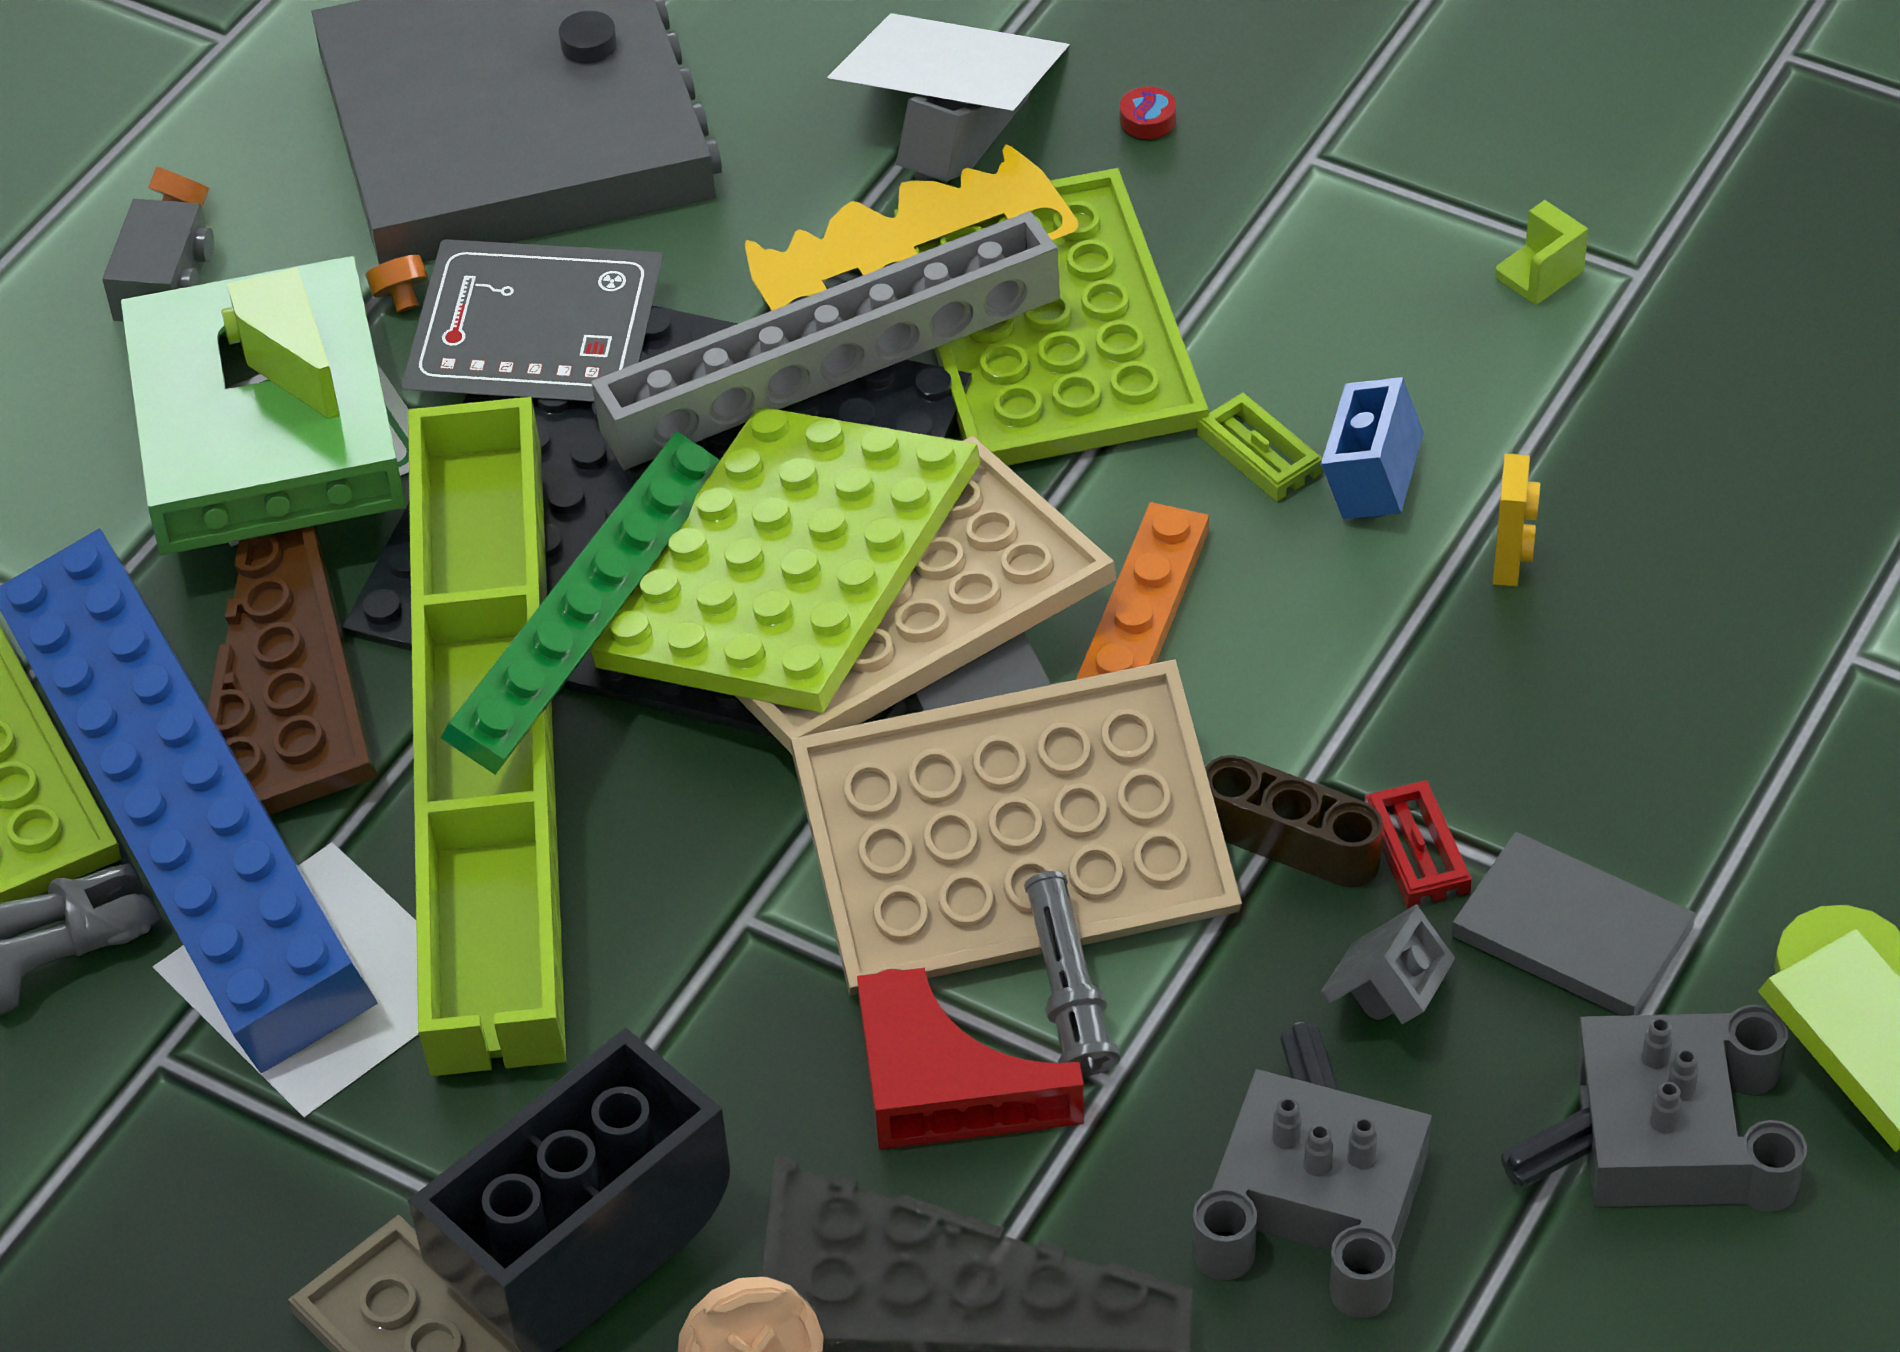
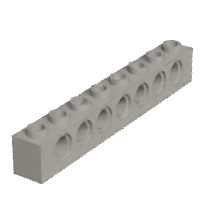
M1028 211L592 380L591 384L600 432L623 470H627L656 458L676 431L694 443L746 423L752 413L762 407L779 410L1060 299L1057 246L1031 211Z

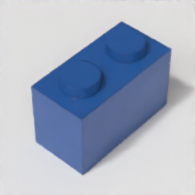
M1403 377L1347 383L1344 386L1321 462L1342 519L1382 517L1402 512L1424 434Z

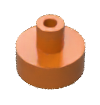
M157 166L148 185L149 189L163 195L161 201L200 203L201 209L210 190L209 187Z
M408 255L393 259L365 273L372 296L380 298L391 295L397 313L407 312L419 306L413 288L428 279L420 255Z

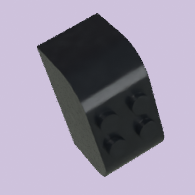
M625 1027L408 1200L422 1259L431 1270L521 1352L555 1351L578 1336L685 1247L710 1220L724 1196L730 1177V1162L723 1111L720 1106Z

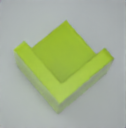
M1543 200L1529 210L1526 245L1496 266L1495 278L1534 305H1538L1584 272L1588 228L1548 201Z

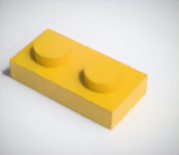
M1506 453L1504 455L1493 573L1494 585L1518 587L1520 561L1533 562L1536 525L1524 524V519L1537 520L1540 482L1528 481L1530 455Z

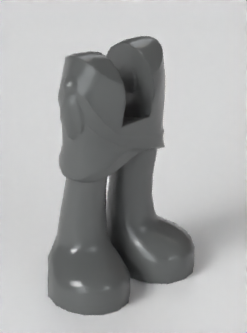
M128 863L103 869L80 879L56 878L49 884L48 894L0 903V1016L12 1012L19 1006L21 979L32 970L59 959L71 956L81 957L88 952L109 945L129 943L142 937L143 934L149 933L150 929L160 922L161 915L156 905L148 896L141 894L143 884L132 864ZM65 920V924L18 936L44 925Z

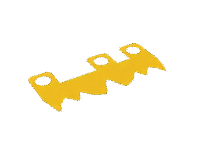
M1005 144L1002 150L1004 162L1000 164L998 172L990 174L965 168L961 173V188L936 181L902 182L899 187L898 213L894 218L883 216L859 202L851 201L844 205L830 219L822 239L799 229L795 231L790 245L785 252L774 249L765 250L756 242L749 240L745 242V250L752 280L771 311L790 304L799 297L811 296L827 290L822 282L823 280L859 268L863 275L871 273L888 264L917 255L918 253L914 248L917 245L1003 213L1007 219L1039 208L1056 210L1062 216V224L1057 230L1047 233L1051 240L1075 232L1079 223L1045 173L1016 149Z

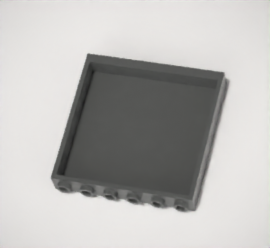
M359 0L311 10L320 57L378 265L408 255H420L422 262L435 260L441 241L446 239L512 243L716 198L713 174L722 173L718 146L715 139L705 140V136L709 135L705 111L702 103L692 104L691 102L695 100L693 79L689 67L679 68L678 66L682 64L681 48L676 32L666 33V30L670 29L664 0ZM581 11H598L608 15L615 24L617 40L615 50L608 57L593 63H581L569 59L561 50L559 27L564 19Z

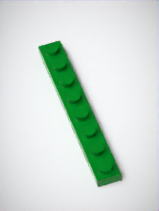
M676 431L449 721L440 739L496 775L639 585L641 579L647 574L667 547L670 537L680 529L689 517L697 493L720 459Z

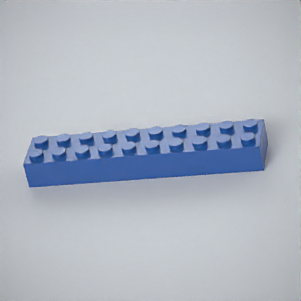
M100 528L0 586V611L231 1033L260 1074L377 1005L378 1002L270 815L260 801L129 572Z

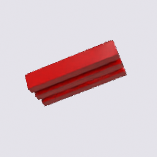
M1427 780L1365 795V802L1375 807L1381 815L1383 823L1381 849L1408 909L1416 904L1420 906L1421 897L1430 895L1432 902L1445 900L1446 891L1455 889L1458 896L1471 893L1472 878ZM1415 800L1447 872L1438 874L1422 834L1406 803L1407 801ZM1386 806H1390L1422 877L1420 879H1417L1385 808Z

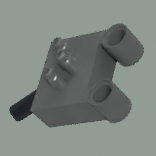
M1755 1004L1741 1006L1732 1013L1580 1017L1575 1063L1581 1110L1504 1150L1501 1155V1163L1508 1179L1513 1185L1527 1187L1587 1155L1593 1207L1747 1204L1758 1211L1776 1212L1784 1210L1793 1204L1799 1193L1807 1154V1144L1804 1136L1794 1126L1784 1121L1766 1120L1751 1126L1744 1137H1738L1731 1089L1740 1094L1759 1095L1768 1092L1776 1086L1781 1075L1788 1040V1026L1773 1009ZM1764 1164L1774 1165L1778 1168L1768 1167Z
M1298 1021L1293 1024L1292 1028L1282 1031L1280 1037L1291 1078L1259 1069L1255 1070L1213 1187L1202 1195L1194 1205L1192 1256L1195 1265L1203 1274L1217 1280H1232L1247 1273L1254 1264L1257 1231L1331 1251L1329 1295L1332 1303L1340 1312L1350 1317L1363 1319L1374 1317L1386 1310L1392 1300L1396 1252L1429 1155L1432 1115L1339 1091L1319 1028L1316 1025H1308L1306 1021ZM1231 1232L1235 1235L1226 1237L1218 1236L1214 1233ZM1364 1269L1373 1273L1364 1275L1354 1273L1352 1270Z

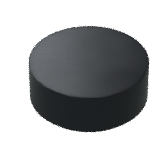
M581 11L574 13L564 19L559 27L561 50L566 57L573 61L581 63L597 62L608 57L616 48L615 24L608 15L602 12Z

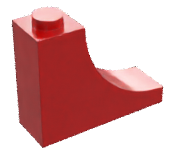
M925 968L908 970L886 969L876 974L857 976L861 1024L879 1150L1084 1124V1086L1080 1062L1049 1063L1025 1060L1006 1055L976 1041L963 1032L942 1010L932 993Z

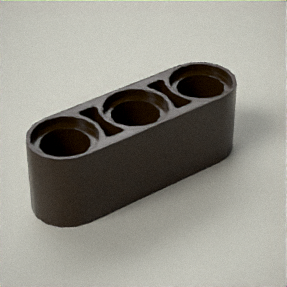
M1220 756L1212 760L1205 767L1226 843L1340 886H1362L1371 882L1378 874L1381 860L1383 823L1381 815L1375 807L1359 799L1242 756Z

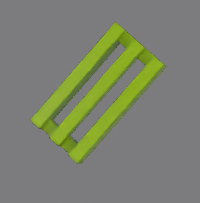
M1244 392L1211 411L1209 416L1197 420V435L1276 502L1286 497V488L1289 486L1295 491L1304 486L1305 476L1309 475L1315 479L1323 474L1321 465L1323 458ZM1236 414L1254 430H1248L1233 416ZM1269 442L1293 461L1294 464L1290 465L1269 447Z

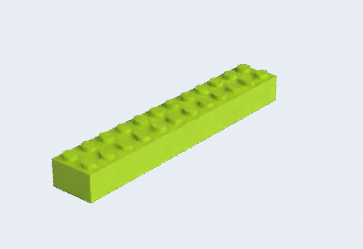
M531 397L408 409L418 1034L430 1076L492 1070L491 1058L503 1057L505 1068L566 1062L552 702H550L496 775L440 739L449 721L547 597L541 443Z

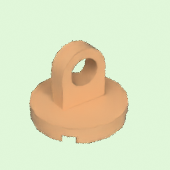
M768 1277L738 1278L711 1290L691 1309L679 1334L678 1352H822L824 1336L815 1312L791 1285Z

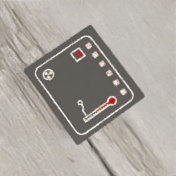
M448 239L441 241L401 388L414 391L595 402L591 384L592 380L639 363L663 253L656 251Z

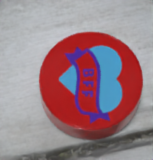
M1153 86L1138 87L1127 92L1120 101V125L1131 136L1140 139L1159 138L1168 134L1176 124V101L1164 89Z

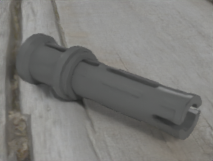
M1046 871L1030 877L1024 884L1025 891L1028 893L1039 938V946L1043 954L1052 991L1045 1010L1048 1020L1056 1024L1063 1055L1060 1056L1058 1063L1080 1062L1082 1077L1092 1076L1113 1068L1119 1063L1121 1057L1117 1045L1109 1041L1102 1013L1108 1006L1106 997L1099 987L1091 983L1081 936L1078 931L1067 887V876L1061 871Z

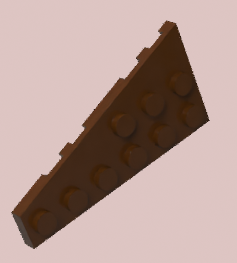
M317 525L239 540L234 564L238 572L234 598L228 599L225 619L229 624L225 644L219 645L207 709L252 784L268 814L272 815L377 778V773Z

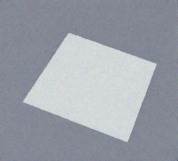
M890 13L827 78L1014 111L1070 44Z
M332 842L301 863L299 867L378 1004L271 1069L261 1073L303 1117H306L419 1035L416 920ZM184 945L154 965L153 968L258 1071L231 1033Z

